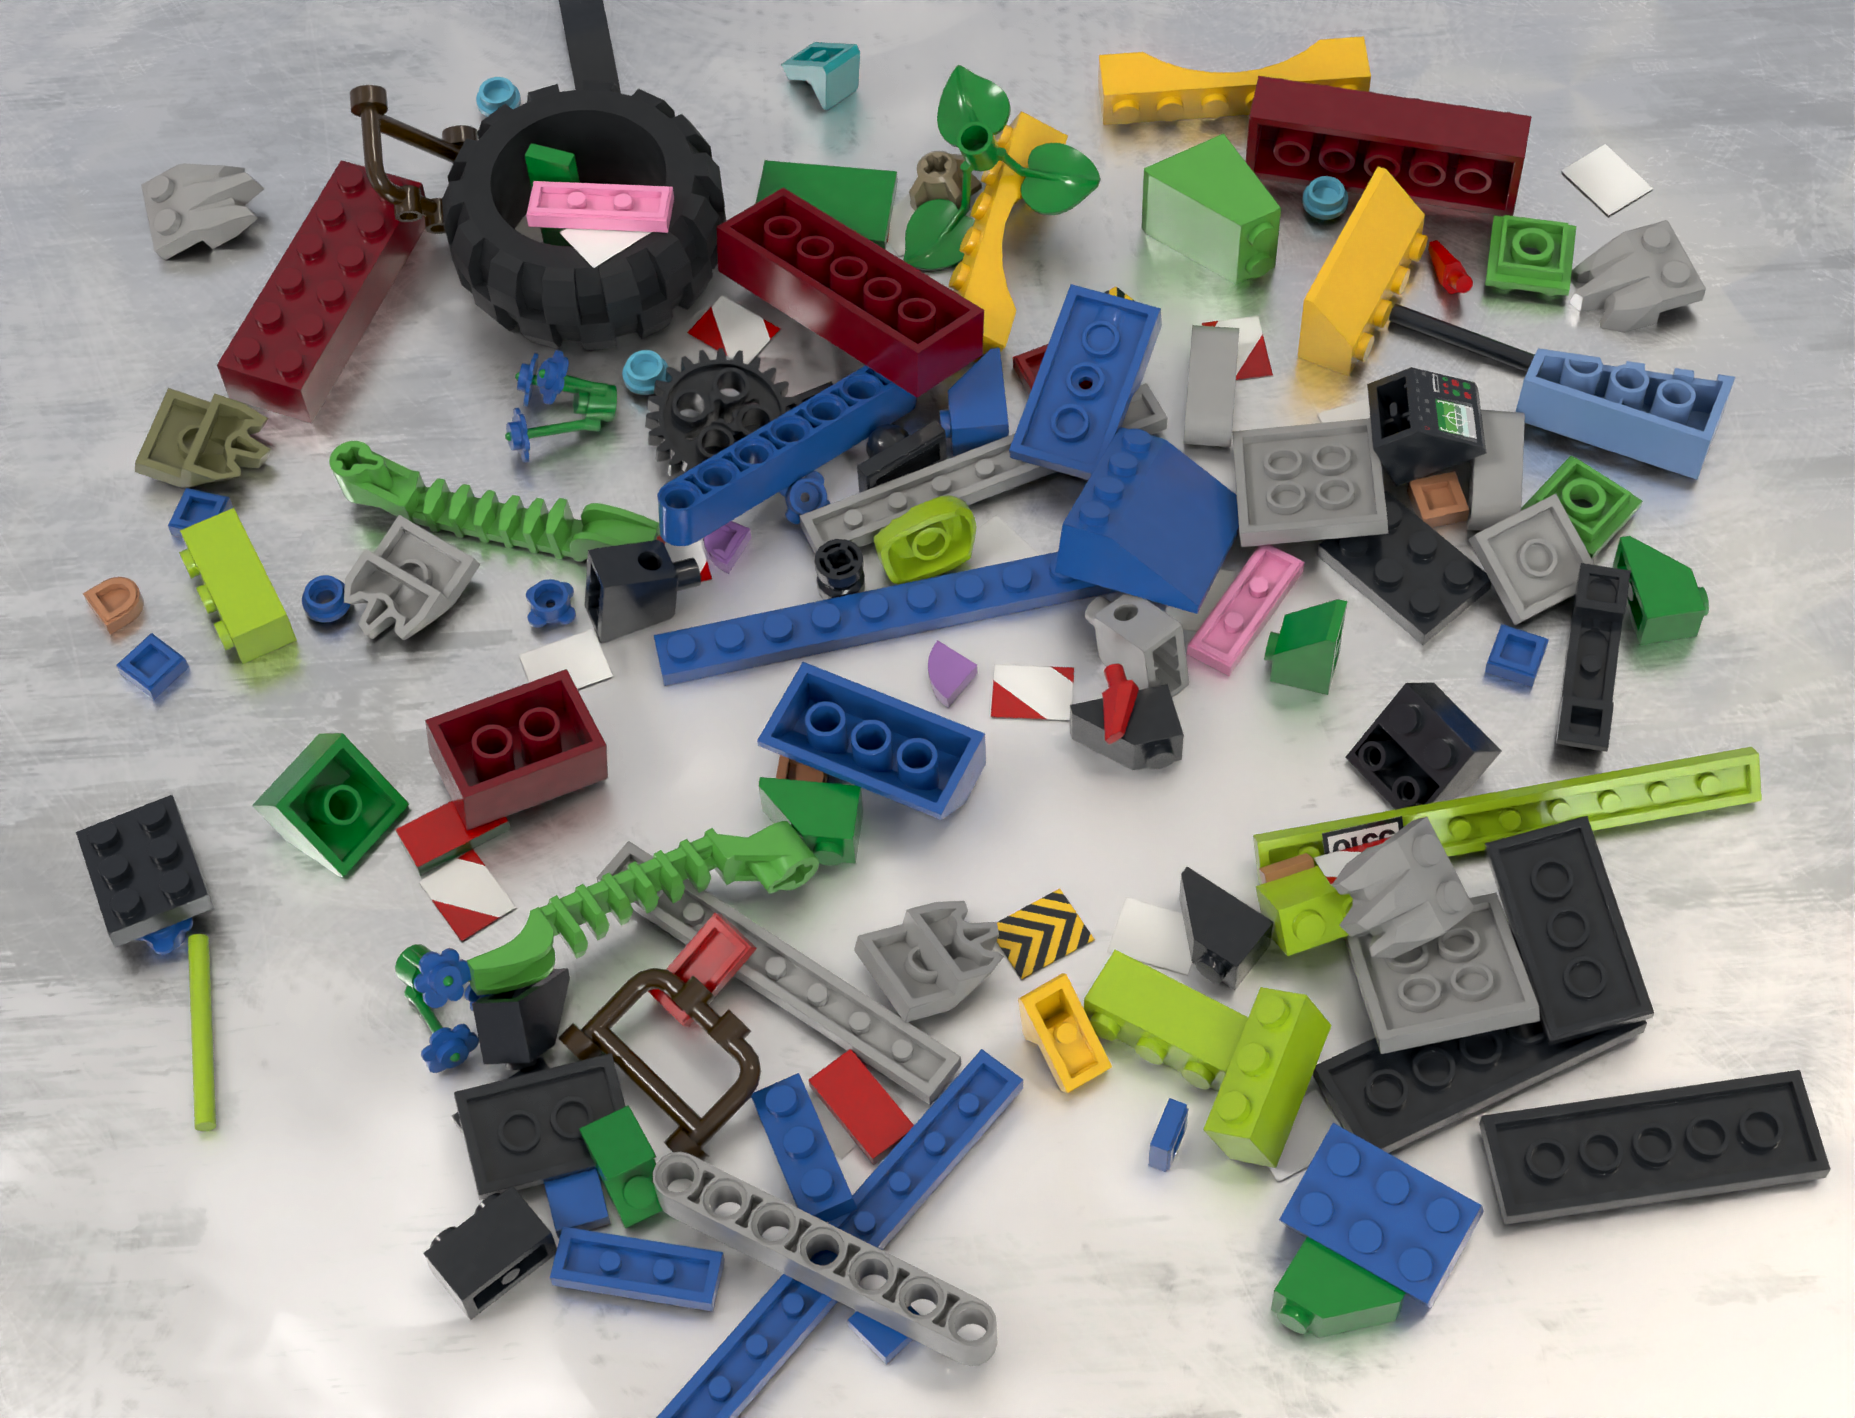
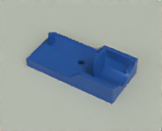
M1070 284L1009 449L1010 458L1089 480L1118 429L1122 427L1132 397L1141 385L1162 327L1161 308ZM1090 381L1093 385L1085 390L1080 388V383Z

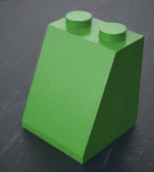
M1224 133L1144 168L1141 228L1147 235L1235 285L1250 278H1259L1270 269L1275 268L1281 207Z

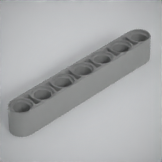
M673 1152L662 1157L656 1163L653 1171V1183L662 1210L669 1216L961 1364L968 1366L981 1365L987 1362L995 1353L997 1347L996 1315L991 1306L983 1300L690 1154ZM685 1178L693 1182L683 1192H672L667 1189L677 1179ZM733 1202L741 1206L731 1216L723 1217L714 1213L724 1203ZM774 1226H781L789 1230L784 1238L777 1241L766 1240L762 1237L767 1229ZM823 1250L832 1251L838 1255L828 1265L820 1266L810 1261L815 1253ZM876 1274L887 1280L877 1290L863 1289L859 1285V1282L868 1275ZM920 1299L930 1300L936 1305V1308L927 1315H916L908 1310L912 1302ZM967 1324L980 1325L986 1330L983 1337L973 1341L965 1340L957 1334L961 1327Z

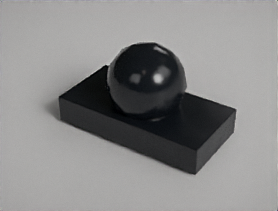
M937 420L911 435L899 425L885 424L874 429L866 443V452L869 459L857 465L859 493L946 460V431Z

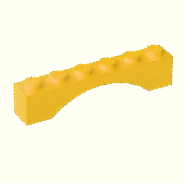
M1364 36L1320 39L1305 51L1284 62L1261 69L1241 72H1205L1186 69L1163 62L1144 52L1099 55L1098 88L1103 125L1250 115L1258 76L1283 78L1298 82L1369 92L1371 73Z
M1022 111L1010 125L1006 124L1003 130L995 135L999 148H1005L1008 155L1025 168H1028L1029 155L1035 147L1046 143L1066 144L1068 135ZM998 161L992 169L984 171L982 174L981 182L985 183L986 186L984 192H981L977 197L970 216L975 218V222L961 242L960 252L964 253L962 262L953 271L948 285L954 289V292L984 309L983 355L973 361L975 363L990 349L1000 348L1001 352L1006 347L1016 314V307L1008 291L1003 270L1002 240L1005 223L1013 205L1023 199L1021 185L1026 177L1018 175L1003 161Z

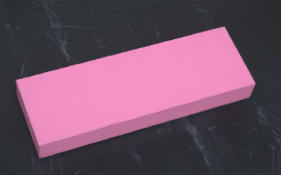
M534 181L526 214L528 227L668 233L674 203L673 187Z
M1259 545L1187 645V654L1230 676L1303 573L1305 562L1272 545Z

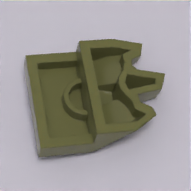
M168 388L135 461V472L180 488L240 477V467L260 468L268 459L271 449L249 436L260 432L268 418L242 402L215 393L211 402Z

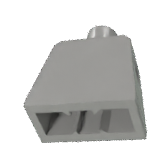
M1126 593L1113 602H1110L1104 596H1100L1088 605L1085 611V619L1095 627L1099 658L1106 667L1116 663L1123 665L1127 680H1133L1138 685L1139 690L1168 684L1171 696L1173 697L1189 685L1183 626L1180 622L1148 600Z

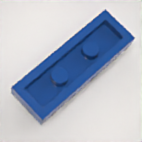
M797 1073L754 1092L751 1098L797 1208L825 1222L858 1209L800 1074Z
M563 1226L550 1280L552 1286L713 1312L725 1259L723 1252Z

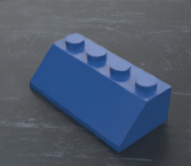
M802 662L757 740L758 746L940 820L966 803L986 765L985 733L805 662Z

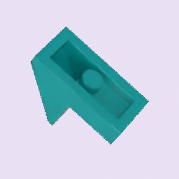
M813 42L783 62L781 66L788 80L807 81L808 84H811L822 108L829 110L858 89L860 50L857 44Z

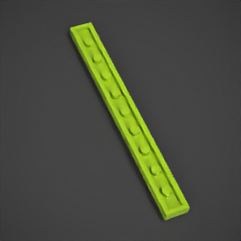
M1746 747L1253 835L1258 883L1262 884L1259 868L1307 853L1313 858L1314 866L1318 865L1314 858L1325 855L1322 833L1402 816L1404 827L1413 820L1428 817L1449 857L1485 850V843L1588 816L1592 831L1762 801L1759 753L1753 747Z

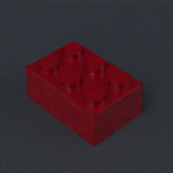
M567 669L425 720L429 754L467 831L608 779L607 745Z

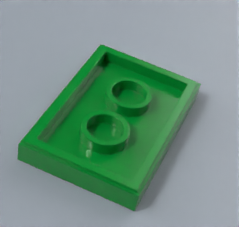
M764 160L756 203L781 188H785L886 250L898 183L897 171Z

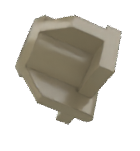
M932 151L925 154L919 160L916 168L918 177L909 191L910 205L914 210L925 202L935 199L949 200L956 205L958 210L960 209L963 172L960 166L965 161L963 156L950 154L945 151ZM971 173L972 196L982 189V184Z

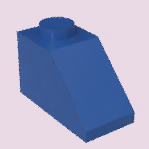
M1000 348L990 349L948 390V410H939L940 425L946 431V438H951L953 457L1009 436Z

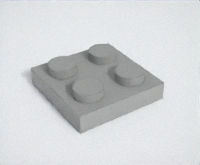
M1556 494L1468 539L1514 625L1575 595L1580 564L1595 565Z

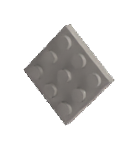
M1370 418L1232 431L1241 547L1388 534L1381 461L1373 449Z
M1497 892L1470 898L1475 909L1450 930L1393 959L1371 956L1369 947L1372 934L1370 930L1353 937L1350 935L1344 937L1381 1054L1540 1021L1539 1005Z

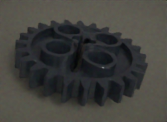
M723 348L718 349L715 360H710L705 351L700 350L697 364H693L686 356L682 357L681 372L668 366L665 377L667 382L656 380L654 386V394L656 396H649L647 410L650 413L646 414L645 428L651 429L648 432V444L658 446L656 448V461L660 462L670 459L668 463V474L670 476L681 470L687 472L714 456V454H710L705 450L706 447L718 446L724 450L751 434V432L745 429L746 426L757 425L762 427L796 407V397H785L788 393L789 383L783 381L774 384L776 368L773 367L762 373L759 371L761 358L756 357L749 365L743 363V351L741 350L735 354L733 360H727ZM734 389L740 394L732 397L726 396L720 391ZM692 409L700 415L692 418L686 417L680 412Z

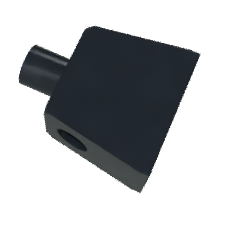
M659 540L588 550L584 606L600 643L608 642L671 619L675 615L677 591L701 585L699 567L693 557L672 562L664 543Z

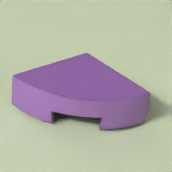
M730 521L704 537V547L709 559L720 570L729 574L751 540V530L748 527Z
M937 640L929 655L928 676L936 698L949 708L978 674L977 664Z

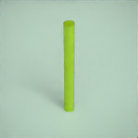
M194 934L188 937L194 1127L198 1131H211L216 1128L209 937L205 934Z

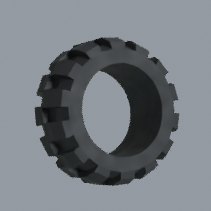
M583 81V89L562 92L559 91L558 84L528 92L527 103L515 109L510 108L507 104L502 105L481 121L477 132L478 141L466 138L447 176L449 184L442 198L444 229L461 285L473 294L475 304L507 330L510 331L519 324L521 334L529 341L560 349L563 340L581 341L585 351L617 347L616 337L637 331L641 339L667 327L673 318L672 310L676 306L688 310L712 279V269H715L718 264L717 226L726 221L720 167L712 159L711 146L695 126L683 114L675 117L674 110L665 100L639 88L632 96L622 94L614 82ZM530 144L573 153L580 183L673 187L674 203L668 233L651 232L595 268L573 246L550 245L521 234L515 228L527 214L532 191L525 154Z

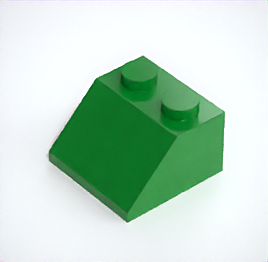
M343 733L318 734L252 806L287 842L339 877H344L407 808L409 803Z

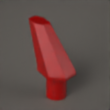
M1438 240L1429 242L1428 251L1438 280L1449 294L1457 292L1467 293L1473 286V280L1467 274L1461 262Z
M1118 663L1111 664L1104 669V675L1109 687L1102 693L1105 741L1108 745L1117 742L1124 736L1139 691L1138 685L1133 680H1127L1123 665Z

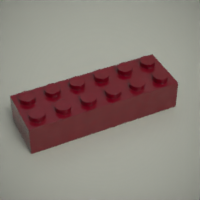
M1258 76L1249 115L1245 162L1258 179L1309 186L1318 177L1330 176L1338 179L1348 193L1361 195L1379 166L1388 170L1415 203L1498 216H1513L1532 116L1298 82L1283 78Z
M342 160L339 162L219 360L217 367L230 399L312 424L424 232L425 218L423 215L421 219L413 222H401L395 219L394 204L384 200L375 192L367 178L364 166ZM386 173L388 179L397 186H416L420 188L421 195L426 197L422 183Z
M781 188L717 226L718 272L917 398L983 355L984 309L785 188Z

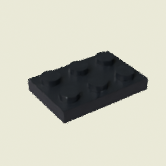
M1386 490L1384 493L1388 534L1325 539L1318 545L1317 556L1418 642L1424 645L1489 591L1492 583L1484 570Z
M173 795L145 804L76 832L108 935L115 948L214 909Z
M612 1053L454 1092V1099L479 1200L485 1199L494 1193L502 1194L512 1185L516 1190H521L596 1168L579 1128L625 1107Z

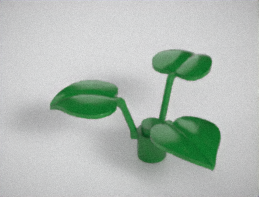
M957 65L943 89L937 112V124L943 139L951 146L959 148L965 160L960 166L963 172L962 204L958 210L956 205L949 200L935 199L919 206L907 224L903 260L916 269L923 271L944 270L957 266L962 262L964 253L960 252V245L970 227H973L975 222L974 219L966 216L970 210L971 172L973 170L988 171L998 161H1003L1018 175L1026 177L1021 185L1022 197L1033 211L1044 215H1058L1076 207L1099 186L1101 181L1099 172L1087 156L1077 149L1061 143H1046L1035 147L1029 155L1028 168L1018 164L1008 155L1005 148H999L994 135L1003 130L1010 116L1011 106L1006 93L994 82L972 73L961 65Z

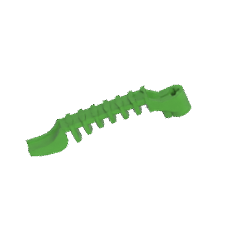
M348 441L334 449L329 459L333 474L344 497L348 501L380 507L396 517L400 515L414 524L430 527L432 532H439L440 530L451 531L455 533L456 537L463 538L465 535L478 537L480 542L488 543L492 540L504 543L506 548L513 549L514 546L528 548L530 553L538 554L539 551L554 554L557 559H563L566 556L580 562L587 559L588 550L653 541L660 535L659 522L606 504L591 503L586 505L582 511L581 520L574 519L568 500L559 498L551 510L548 511L546 503L542 498H536L527 509L524 508L520 496L512 495L504 504L499 502L495 491L487 490L481 498H477L474 496L471 486L462 484L455 493L450 492L445 479L437 478L431 487H426L419 471L410 470L371 451L367 444L360 441Z
M787 821L774 823L749 837L717 834L711 828L705 831L704 837L693 842L685 839L679 843L678 848L664 854L660 850L654 853L651 860L639 865L634 861L628 864L627 870L614 876L609 872L603 875L601 881L588 887L581 884L575 888L574 893L560 899L556 895L549 899L547 905L530 910L526 925L521 933L512 941L467 960L471 974L470 986L476 995H487L516 990L540 982L549 976L555 966V950L552 946L554 936L559 935L574 957L578 959L584 956L588 947L586 936L579 925L585 923L598 941L604 938L609 930L610 924L605 914L611 912L622 926L631 919L633 913L631 903L637 901L645 913L648 914L655 910L659 900L657 892L663 890L670 901L675 903L684 894L685 886L683 880L689 879L698 893L707 889L711 880L709 871L715 869L726 885L734 881H760L770 894L781 889L785 891L793 890L805 884L818 870L819 860Z

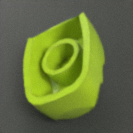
M945 495L911 507L905 514L892 519L888 525L874 536V543L879 561L890 581L894 584H904L935 577L969 560L972 556L977 526L975 517L965 501L955 496Z

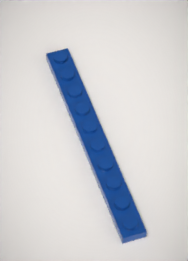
M1058 552L657 634L654 635L664 686L1118 591L1055 573Z
M981 1049L852 1195L858 1209L833 1219L828 1223L883 1250L1022 1091L1023 1079ZM823 1250L815 1253L810 1261L820 1266L828 1265L838 1255L832 1251ZM783 1274L656 1418H737L838 1301Z

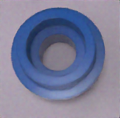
M322 575L312 579L306 585L302 595V606L306 615L317 622H332L341 618L351 605L344 603L345 584L329 575ZM327 599H333L328 603L321 604L323 601Z

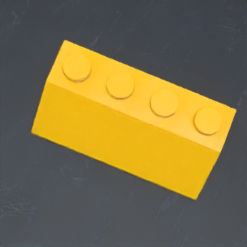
M1377 167L1305 296L1303 303L1297 357L1346 376H1350L1358 360L1365 362L1374 342V335L1372 333L1375 327L1383 328L1392 309V302L1390 300L1393 294H1402L1410 275V268L1408 266L1412 260L1419 262L1428 241V236L1422 234L1425 214L1387 169Z

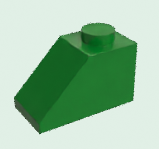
M1631 536L1620 537L1613 567L1631 570L1626 606L1639 645L1697 637L1703 617L1709 613V600L1705 588L1698 587L1692 569Z
M1336 599L1285 614L1280 633L1270 632L1265 650L1264 660L1272 662L1270 682L1325 695L1329 694L1340 654L1347 601Z
M760 777L758 786L762 811L773 823L780 821L789 822L818 858L819 864L835 866L841 863L856 864L864 811L861 787L847 784Z
M1307 1236L1274 1290L1271 1310L1277 1313L1279 1321L1289 1329L1301 1334L1308 1331L1318 1338L1396 1321L1401 1312L1406 1293Z

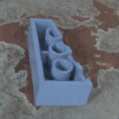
M1538 348L1524 378L1516 412L1524 413L1525 423L1698 480L1723 416L1735 377L1718 374L1716 381L1694 378L1693 370L1679 368L1674 369L1673 375L1645 371L1644 363L1626 361V364L1619 366L1603 365L1600 357Z

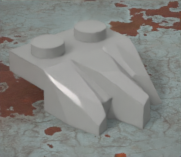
M186 163L178 164L141 184L154 251L164 260H167L202 240L214 249L233 239L258 219L255 213L245 205L263 191L264 188L257 180L245 172V168Z
M1668 220L1621 233L1572 269L1571 277L1576 282L1587 284L1574 292L1569 303L1580 312L1603 309L1605 313L1599 321L1600 328L1625 333L1657 324L1660 312L1703 301L1706 287Z
M398 515L374 553L365 548L346 576L344 603H368L358 622L367 637L375 638L396 622L394 631L405 641L440 617L456 603L480 564L470 555Z
M1428 817L1411 821L1384 843L1365 849L1344 866L1332 884L1340 895L1350 894L1353 899L1351 909L1339 926L1351 937L1370 930L1372 939L1369 949L1372 957L1393 959L1443 935L1475 909Z
M965 901L934 902L907 909L901 925L859 935L854 951L900 1017L907 1023L950 1011L993 972L1004 957L998 951H993L999 937L997 922L969 923L964 921L968 912Z

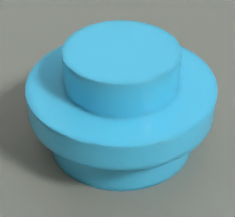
M493 77L481 84L476 102L479 111L488 117L504 104H507L512 109L519 107L521 97L519 90L510 80L504 77Z
M1321 176L1314 179L1304 190L1303 207L1307 213L1315 218L1333 219L1345 212L1348 205V193L1338 179L1330 176Z
M641 350L635 352L628 358L623 368L624 384L630 391L636 394H654L656 380L667 382L665 377L668 365L654 351Z

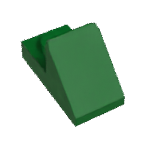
M629 1105L579 1128L624 1228H628L663 1211L653 1183V1171L656 1165L654 1158H656V1155Z

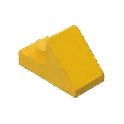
M1062 973L1018 998L1023 1035L1026 1040L1038 1044L1061 1091L1069 1093L1112 1068L1067 974Z

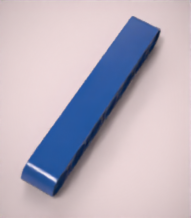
M865 365L661 487L657 494L661 538L666 543L674 546H689L698 542L867 439L870 433L877 427L891 424L908 414L915 408L917 397Z

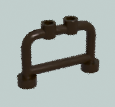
M362 85L353 88L349 93L351 113L361 117L364 164L367 178L372 188L381 198L394 204L396 220L413 222L421 219L423 215L427 232L432 234L446 233L443 223L442 198L429 199L422 196L420 188L416 186H397L388 179L383 166L381 133L454 163L466 138L478 141L477 129L467 125L451 126L442 131V139L385 115L388 111L387 91L385 88L377 85Z
M651 968L643 970L631 977L582 1029L572 1023L558 1039L581 1061L598 1057L602 1052L605 1054L612 1053L614 1063L678 1125L676 1130L664 1141L665 1145L672 1152H684L705 1162L709 1155L703 1147L751 1098L759 1085L761 1075L759 1057L752 1046L745 1040L751 1030L729 1009L722 1016L714 1011L709 1004L716 997L696 977L692 976L685 983L679 976L666 969ZM660 989L665 992L739 1065L740 1073L736 1082L702 1118L611 1030L619 1019L649 990Z

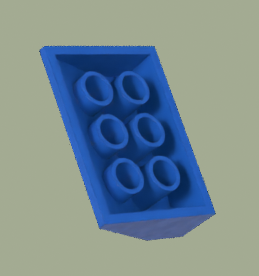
M1120 427L1062 524L1055 573L1198 614L1239 533L1237 495L1166 439L1152 436L1141 429Z

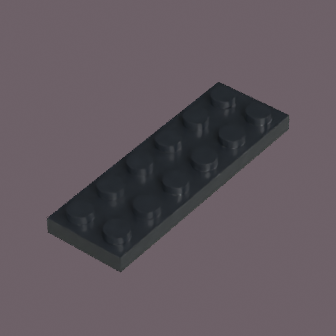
M1642 1020L1550 1046L1548 1045L1541 1021L1384 1054L1380 1053L1375 1037L1317 1064L1312 1076L1344 1129L1390 1153L1643 1033L1647 1022Z
M1800 1070L1483 1115L1479 1123L1504 1225L1826 1178L1831 1170Z

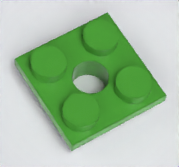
M1504 215V217L1494 216L1485 285L1494 286L1501 290L1517 289L1541 292L1548 296H1569L1577 226L1568 225L1569 223L1509 215ZM1535 248L1541 253L1532 255L1524 252L1522 249Z
M1570 456L1523 505L1521 511L1556 494L1590 557L1593 559L1636 513L1643 501L1584 462ZM1585 499L1593 506L1582 508L1575 505L1571 500Z

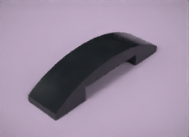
M559 0L575 90L583 89V81L614 82L620 90L603 0Z
M1585 563L1580 564L1564 664L1556 744L1604 752L1608 751L1621 629L1626 612L1631 570Z

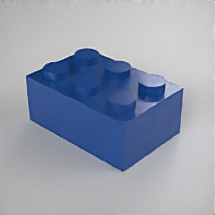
M1332 1123L1279 1220L1291 1230L1304 1237L1308 1236L1404 1291L1407 1296L1431 1309L1482 1217L1484 1210L1481 1204L1337 1124Z

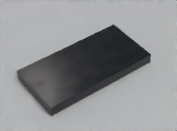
M1588 816L1485 843L1484 849L1504 911L1539 1005L1540 1021L1548 1045L1653 1018L1654 1010Z

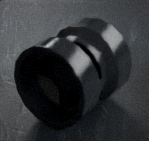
M834 539L821 545L815 554L814 560L819 595L826 600L864 592L865 575L863 572L864 561L861 549L855 543L846 539Z

